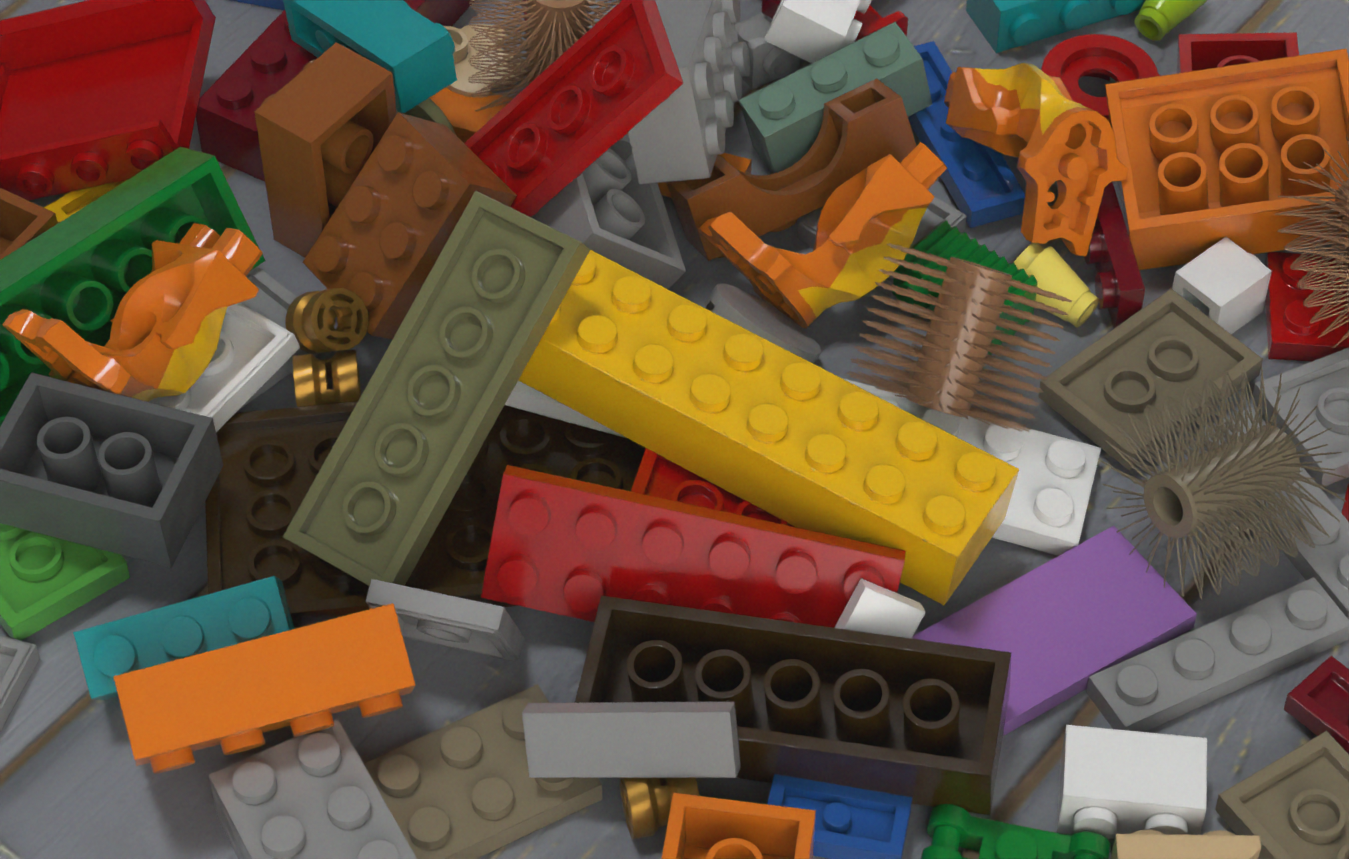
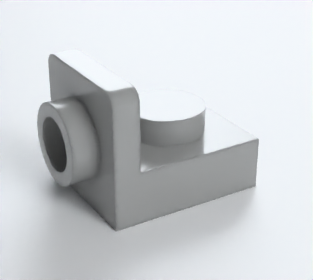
M763 13L735 24L738 42L745 41L748 46L750 74L747 77H743V80L752 90L773 80L781 79L789 73L800 69V57L764 40L772 21Z

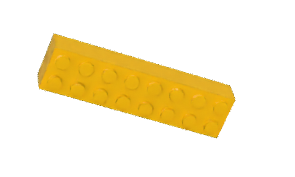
M592 250L589 251L519 378L520 382L743 500L752 503L777 518L788 522L794 527L906 551L900 583L944 606L1004 521L1019 472L1018 468Z

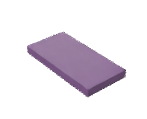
M1115 526L1106 529L920 631L911 638L1011 652L1010 695L1003 736L1087 689L1089 676L1173 640L1194 628L1197 613L1166 581L1165 588H1163L1164 578L1151 565L1146 573L1149 562L1136 549L1130 554L1135 547L1120 532L1116 533L1118 529Z

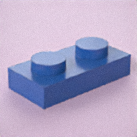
M774 774L767 804L816 810L813 856L828 859H902L911 814L912 797Z

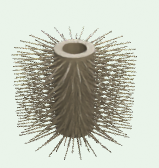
M1242 365L1241 397L1226 370L1223 373L1224 377H1222V392L1214 381L1206 378L1204 379L1205 382H1203V397L1196 393L1194 389L1192 390L1191 387L1190 390L1188 387L1184 390L1183 405L1180 401L1177 402L1175 398L1173 400L1172 396H1170L1171 399L1169 396L1165 397L1174 420L1170 417L1165 399V405L1163 403L1164 409H1162L1161 414L1156 407L1153 408L1150 405L1164 427V433L1148 404L1161 434L1156 430L1147 405H1145L1154 429L1150 426L1145 408L1144 411L1148 424L1138 419L1136 415L1135 418L1153 441L1156 451L1132 413L1131 416L1150 448L1144 444L1129 413L1127 414L1140 441L1132 437L1128 432L1125 433L1121 427L1119 429L1114 424L1141 462L1123 453L1106 440L1145 479L1141 480L1101 461L1111 467V469L1121 473V476L1134 481L1133 483L1144 488V494L1102 484L1125 491H1113L1115 493L1142 496L1126 500L1144 499L1145 505L1107 508L1146 507L1121 515L1125 516L1145 510L1148 513L1147 516L1116 531V533L1150 517L1152 523L1134 536L1132 540L1151 525L1153 526L1130 552L1131 554L1153 529L1157 527L1160 530L1149 544L1150 546L1159 536L1147 558L1148 560L1151 556L1146 573L1163 534L1168 536L1163 588H1165L1166 573L1172 548L1176 541L1182 597H1184L1183 588L1187 556L1200 598L1202 599L1204 569L1217 595H1219L1204 565L1205 559L1218 591L1221 593L1222 573L1231 585L1234 584L1236 586L1237 584L1238 586L1224 554L1228 556L1240 584L1241 569H1244L1247 574L1249 572L1251 576L1252 573L1254 576L1260 574V559L1271 566L1273 564L1274 567L1275 565L1277 567L1278 561H1280L1278 557L1280 556L1279 549L1290 556L1292 554L1293 558L1294 555L1297 557L1298 548L1294 536L1308 544L1309 547L1315 548L1302 518L1315 526L1319 531H1322L1324 535L1330 537L1303 499L1320 507L1340 522L1338 518L1298 482H1306L1321 488L1346 502V500L1337 496V493L1323 488L1327 486L1310 480H1316V478H1308L1299 474V472H1303L1300 468H1305L1346 478L1341 475L1318 470L1335 469L1300 465L1321 463L1322 461L1300 462L1299 457L1342 453H1306L1298 455L1299 453L1327 446L1328 444L1298 452L1296 449L1297 446L1332 429V427L1294 445L1292 440L1316 421L1314 420L1291 438L1317 408L1318 405H1316L1294 431L1288 435L1284 432L1299 415L1297 414L1285 427L1300 401L1299 399L1293 408L1301 386L1297 391L1281 429L1277 427L1279 423L1276 425V419L1280 408L1278 410V403L1281 398L1279 393L1282 385V373H1280L1275 406L1268 423L1262 365L1257 407L1244 365ZM1227 381H1228V383H1229L1230 389H1231V391H1232V394H1233V396H1234L1235 402H1236L1237 407H1238V409H1239V412H1238V413H1237V411L1235 410V407H1234V404H1233V401H1232V397H1231V394H1230V391H1229V388H1228ZM1230 381H1231V383H1232V385H1233V387H1234V389H1235V391H1236V393H1237V395H1238V397H1239V399H1240V406H1239V404H1238V401H1237V399H1236V396H1235V394H1234V391H1233V389H1232V386H1231V384H1230ZM1246 381H1247V384H1248V388H1249L1250 395H1251V398H1252V402H1253V405H1254V409H1255V412H1256L1254 419H1253V415H1252V410H1251L1249 395H1248V391H1247ZM1212 386L1214 387L1215 391L1217 392L1218 396L1220 397V399H1221V404H1220V402H1219V400H1218V398H1217V396H1216V394H1215V392H1214ZM1262 386H1263V398H1264L1265 421H1266V425H1263V426H1262ZM1226 387H1227V390H1228V394H1229L1231 403L1228 401V396H1227ZM1207 388H1208L1209 393H1210V395H1211V398H1212V401H1213V403H1214V406L1211 404V401H1210V398H1209V394H1208ZM1210 388H1211V390H1212V392H1213V394H1214V396H1215V398H1216V400H1217V402H1218V404H1219V406H1220V408H1221L1220 411L1218 410V408H1217V406H1216V403H1215V401H1214V398H1213V396H1212V393H1211V391H1210ZM1245 390H1246V395H1247V401H1248V406H1249L1250 414H1249V412H1248V410H1247V408H1246ZM1189 393H1190V395H1191V397H1192V399H1193V401H1194V403H1195V405H1196V407H1197V409H1198V411H1199L1201 417H1199V416L1197 415V413H1196V411H1195V408H1194V406H1193V403H1192V401H1191V398H1190V396H1189ZM1187 395H1188V398H1189V400H1190V403H1191V405H1192V408H1193V411H1194V412L1191 411V408H1190V405H1189V402H1188V399H1187ZM1193 395L1195 396L1196 400L1198 401L1199 405L1201 406L1202 411H1200V409H1199V407H1198V405H1197V403H1196V401H1195ZM1168 399H1169V401H1170V403H1171V405H1172V407H1173V409H1174V411H1175V413H1176V415H1177V417H1178V419H1179L1181 425H1179V424L1177 423V421H1176V419H1175V416H1174V414H1173V411H1172V409H1171V406H1170V404H1169V402H1168ZM1172 401L1174 402V404H1175V406L1177 407L1179 413L1181 414L1182 419H1180V417H1179V415H1178V413H1177V411H1176V409H1175V407H1174ZM1230 407H1231V408L1233 409V411H1234L1235 418H1234V416H1233L1232 413H1231ZM1243 407L1245 409V418L1243 416ZM1226 409L1229 412L1230 420L1227 417ZM1156 411L1159 413V415H1160L1161 418L1163 419V422L1161 421V419H1160V417L1158 416V414L1156 413ZM1210 414L1214 418L1215 425L1211 421ZM1248 417L1252 424L1251 428L1248 426ZM1190 422L1194 426L1196 434L1193 432ZM1142 423H1143V424L1146 426V428L1151 432V435L1148 433V431L1145 429V427L1142 425ZM1243 424L1246 428L1247 433L1243 432ZM1170 430H1171L1172 433L1174 434L1176 443L1174 442L1173 438L1171 437ZM1123 433L1128 437V439L1135 445V447L1141 452V454L1147 459V461L1153 467H1150L1144 463V461L1141 459V457L1138 455V453L1135 451V449L1132 447V445L1129 443V441L1126 439ZM1155 438H1156V439L1158 440V442L1160 443L1162 450L1160 449V447H1159V446L1157 445V443L1155 442ZM1132 439L1147 453L1148 457L1132 441ZM1125 457H1127V458H1128L1129 460H1131L1134 464H1136L1138 467H1140L1143 471H1145L1147 474H1149V475L1151 476V478L1148 479L1142 472H1140V471H1139L1130 461H1128ZM1152 458L1160 465L1162 471L1155 466ZM1162 461L1168 465V469L1163 465ZM1295 482L1299 487H1301V488H1302L1308 495H1310L1314 500H1312L1310 497H1308L1306 494H1304L1302 491H1300L1298 488H1296V487H1295L1294 485H1292V484ZM1282 491L1287 493L1290 501L1282 494ZM1276 492L1279 494L1281 499L1275 495ZM1291 494L1296 495L1300 499V501L1307 508V510L1310 512V514L1313 516L1316 522L1310 517V515L1302 508V506L1295 500V498ZM1294 502L1301 508V510H1302L1311 520H1309V519L1295 506ZM1281 510L1286 515L1287 520L1283 517ZM1287 510H1289V512L1291 513V515H1292L1293 518L1295 519L1296 523H1297L1298 526L1300 527V529H1301V531L1303 532V534L1305 535L1306 539L1304 538V536L1302 535V533L1299 531V529L1296 527V525H1295L1294 522L1291 520V518L1288 516ZM1277 514L1282 518L1283 522L1277 517ZM1294 514L1298 515V517H1299V519H1300V521H1301L1303 527L1305 528V530H1306V532H1307V534H1308L1310 540L1308 539L1307 535L1305 534L1304 530H1303L1302 527L1300 526V524H1299V522L1297 521V519H1296V517L1294 516ZM1268 519L1271 521L1273 529L1270 527ZM1263 521L1268 526L1269 531L1264 527ZM1291 523H1292L1293 526L1296 528V530L1299 532V534H1298V533L1294 530V528L1291 526ZM1278 525L1280 526V528H1281V530H1282V532H1283V534H1284V536H1285V538H1286V540H1287L1289 546L1291 547L1293 553L1291 552L1290 548L1288 547L1287 543L1285 542L1284 538L1282 537L1281 533L1279 532V530H1278ZM1283 528L1287 530V533H1288L1289 538H1290V540H1291V543H1292V545H1293V547H1294V550H1293V548H1292V546H1291V544H1290V542H1289V540H1288V538H1287V536H1286V534H1285ZM1249 529L1253 532L1254 539L1251 537ZM1198 530L1202 532V541L1198 535ZM1244 531L1249 536L1250 541L1245 537ZM1193 535H1195L1197 540V548L1192 539ZM1279 535H1280V537L1282 538V540H1283V542L1285 543V545L1287 546L1288 550L1286 549V547L1283 545V543H1282L1281 540L1279 539ZM1181 537H1182V573H1181L1180 552H1179V542H1178V538H1181ZM1261 538L1264 544L1266 545L1274 563L1272 562L1271 558L1269 557L1268 553L1261 543ZM1230 539H1231V540L1233 541V543H1234L1235 550H1234V548H1233L1232 545H1231ZM1265 539H1267L1268 542H1269V545H1270V547H1271V549H1272V552H1273V554H1274V557H1275V559H1276V562H1275V560H1274V558H1273V556H1272V554H1271V552H1270V550H1269V547H1268V545H1267ZM1225 541H1226L1227 544L1230 546L1231 552H1230L1229 549L1226 547ZM1271 543L1274 545V549H1275L1276 555H1275V553H1274V550H1273V547H1272ZM1190 544L1193 551L1200 589L1189 555ZM1215 545L1218 547L1219 556L1216 552ZM1200 547L1202 549V559L1200 557ZM1210 547L1212 548L1213 552L1215 553V558H1216V560H1215V559L1213 558V556H1212ZM1261 547L1263 548L1264 552H1265L1266 555L1268 556L1269 560L1267 559V557H1266V556L1264 555V553L1262 552ZM1242 548H1243V550H1244V552H1245V554H1246L1248 560L1250 561V563H1251V565H1252V567H1253V569H1254L1256 575L1254 574L1253 570L1251 569L1250 565L1248 564L1247 560L1245 559V557H1244V555H1243V553H1242ZM1246 549H1248L1249 552H1250V555H1251V557H1252V559H1253V562H1254V564H1255V567H1256V569H1257V572H1256V570H1255V568H1254V566H1253V564H1252V562H1251V560H1250V558H1249V556H1248V553H1247ZM1195 552H1196V554H1197V556H1198V558H1199L1201 581H1200L1199 570H1198V565H1197V560H1196ZM1206 552H1207V553L1209 554V556L1211 557L1212 564H1213V567H1214V570H1215V573H1216V576H1217V580H1218L1220 589H1219V587H1218V584H1217V582H1216L1215 576H1214L1213 571H1212V569H1211L1210 563H1209L1208 558H1207V556H1206ZM1252 553L1255 555V558H1256V561H1257V565H1256V563H1255V560H1254V557H1253ZM1242 557H1243V559L1245 560V562L1247 563V565H1248V567L1250 568V570L1252 571V573L1249 571V569L1247 568V566H1246V565L1244 564V562L1242 561ZM1223 558H1224V560H1225V562H1226V564H1227V566H1228V568H1229V570H1230V572H1231V574H1232V576H1233V578H1234L1236 584L1234 583L1233 579L1231 578L1230 574L1228 573L1227 569L1225 568V566H1224V564H1223ZM1232 561H1233V562L1235 563V565H1236V569H1237L1239 578H1238V576H1237V573H1236V571H1235V568H1234V565H1233ZM1215 564H1216L1217 567H1218L1219 577H1218V574H1217V570H1216ZM1223 568L1225 569L1226 573H1227L1228 576L1230 577L1231 581L1228 579V577L1226 576V574L1223 572V570H1222Z

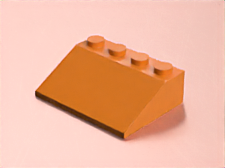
M1347 49L1105 84L1110 125L1115 133L1117 159L1128 168L1126 180L1118 182L1123 218L1139 270L1187 264L1225 237H1228L1251 254L1285 250L1286 244L1303 234L1281 233L1278 230L1309 218L1275 214L1320 206L1321 204L1278 196L1336 197L1332 193L1315 186L1288 180V178L1294 180L1301 179L1314 184L1309 181L1312 180L1321 186L1327 187L1322 183L1323 181L1332 189H1339L1336 184L1339 186L1341 184L1303 163L1305 162L1327 174L1316 165L1317 163L1340 182L1342 180L1330 166L1344 181L1349 179L1323 149L1324 147L1349 174L1347 167L1337 152H1340L1349 167V146L1346 140L1347 137L1349 141V58ZM1320 199L1325 201L1331 200L1335 202V199ZM1322 207L1297 212L1330 210L1331 208ZM1335 211L1329 214L1337 215L1339 212ZM1325 212L1305 213V214H1323V213H1325ZM1312 219V220H1309V221H1307V222H1304V223H1301V224H1298V225H1295V226H1292V227L1300 226V225L1307 224V223L1314 222V221H1318V220ZM1322 221V222H1318V223H1314V224H1310V225H1306V226H1302V227H1298V228H1294V229L1305 228V227H1310V226H1316V225H1320V224H1322V223H1324V222ZM1322 226V227H1319V228H1317V229H1323V228H1325V227H1327V226ZM1314 228L1303 229V230H1297V231L1312 230V229H1314ZM1310 236V237H1308V238H1306V239H1303V240H1301V241H1299V242H1297V243H1300V242H1302V241L1308 240V239L1313 238V237H1316V236ZM1319 237V238H1316V239H1313V240H1310V241H1307V242H1304V243H1301V244H1299V245H1303V244H1306V243H1310V242L1317 241V240L1320 239V237ZM1309 244V245H1305V246H1301V247H1297V248L1312 246L1313 244Z
M394 603L113 676L135 764L140 766L151 763L153 774L195 763L193 751L221 744L223 755H229L265 744L263 732L291 726L293 736L317 732L335 725L332 714L360 707L362 718L397 710L403 707L401 696L411 693L416 686Z

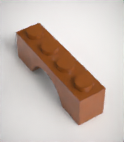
M876 78L824 103L822 125L814 144L791 167L774 174L751 175L735 169L718 154L710 178L666 183L687 241L710 261L715 258H724V256L698 231L706 220L731 211L758 237L768 232L783 231L793 226L799 217L824 206L829 196L838 186L871 164L889 154L901 163L917 145L902 97Z

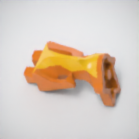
M1020 63L1006 69L957 67V72H952L949 76L944 100L946 107H949L946 124L961 137L976 141L1004 155L1019 157L1017 169L1026 181L1021 225L1023 236L1032 243L1046 244L1049 240L1061 238L1071 253L1076 256H1087L1104 188L1110 182L1126 180L1128 168L1117 159L1115 133L1109 121L1097 111L1074 102L1060 77L1048 76L1034 64ZM1056 181L1058 185L1057 199L1052 206H1049L1048 202H1052L1055 199V194L1049 191V188Z
M922 142L901 163L889 154L871 164L838 186L829 196L818 218L813 251L807 254L776 248L764 243L731 211L706 220L698 231L750 281L756 294L763 300L770 302L799 326L807 329L829 307L862 298L878 286L875 282L881 283L890 276L883 274L879 270L883 269L893 272L896 270L899 264L892 263L884 259L883 256L904 260L907 253L892 248L887 244L910 248L919 223L935 197L928 189L944 173L947 166Z
M196 223L192 225L179 244L159 240L152 243V271L137 281L120 301L115 317L110 320L112 322L110 339L105 346L85 341L62 320L46 319L29 310L22 309L10 314L2 325L51 369L49 373L51 378L147 402L158 397L181 395L186 393L199 379L217 350L227 307L256 297L259 289L246 276L263 253L238 229L226 228L220 236L208 226Z

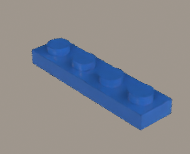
M932 41L914 46L923 59L932 105L909 116L908 120L920 142L925 144L947 166V169L940 177L959 210L967 215V224L970 228L1023 214L1025 192L1002 154L976 141L961 137L946 124L949 107H946L944 100L952 70L937 45Z

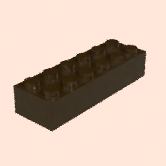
M601 596L575 703L735 702L741 767L737 777L734 778L772 783L774 774L908 796L912 797V804L935 807L940 804H953L971 813L990 815L1010 695L1011 652Z

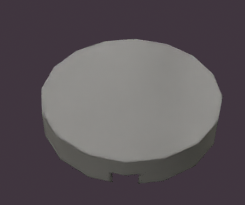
M725 283L717 284L705 301L707 310L813 364L822 353L819 344L795 321L767 302L738 287Z

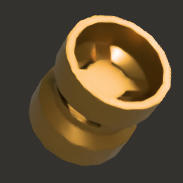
M333 288L305 292L296 297L288 307L285 323L286 330L295 335L300 350L308 353L349 350L358 345L366 335L369 319L368 310L363 300L355 292L345 288ZM337 317V324H338V325H337V328L335 329V328H334V327H335V323H336V322H335V318Z
M356 350L337 351L329 359H318L313 354L293 356V376L297 407L359 401L361 389ZM328 378L333 379V389H329Z
M619 778L624 815L632 840L653 836L659 827L668 824L673 793L700 796L696 778Z

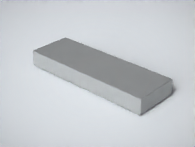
M735 702L528 703L522 712L529 778L737 777L741 767Z

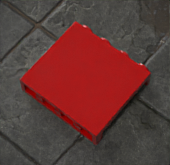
M86 0L0 20V188L28 201L128 180L177 148L184 147L189 149L216 20L205 0Z

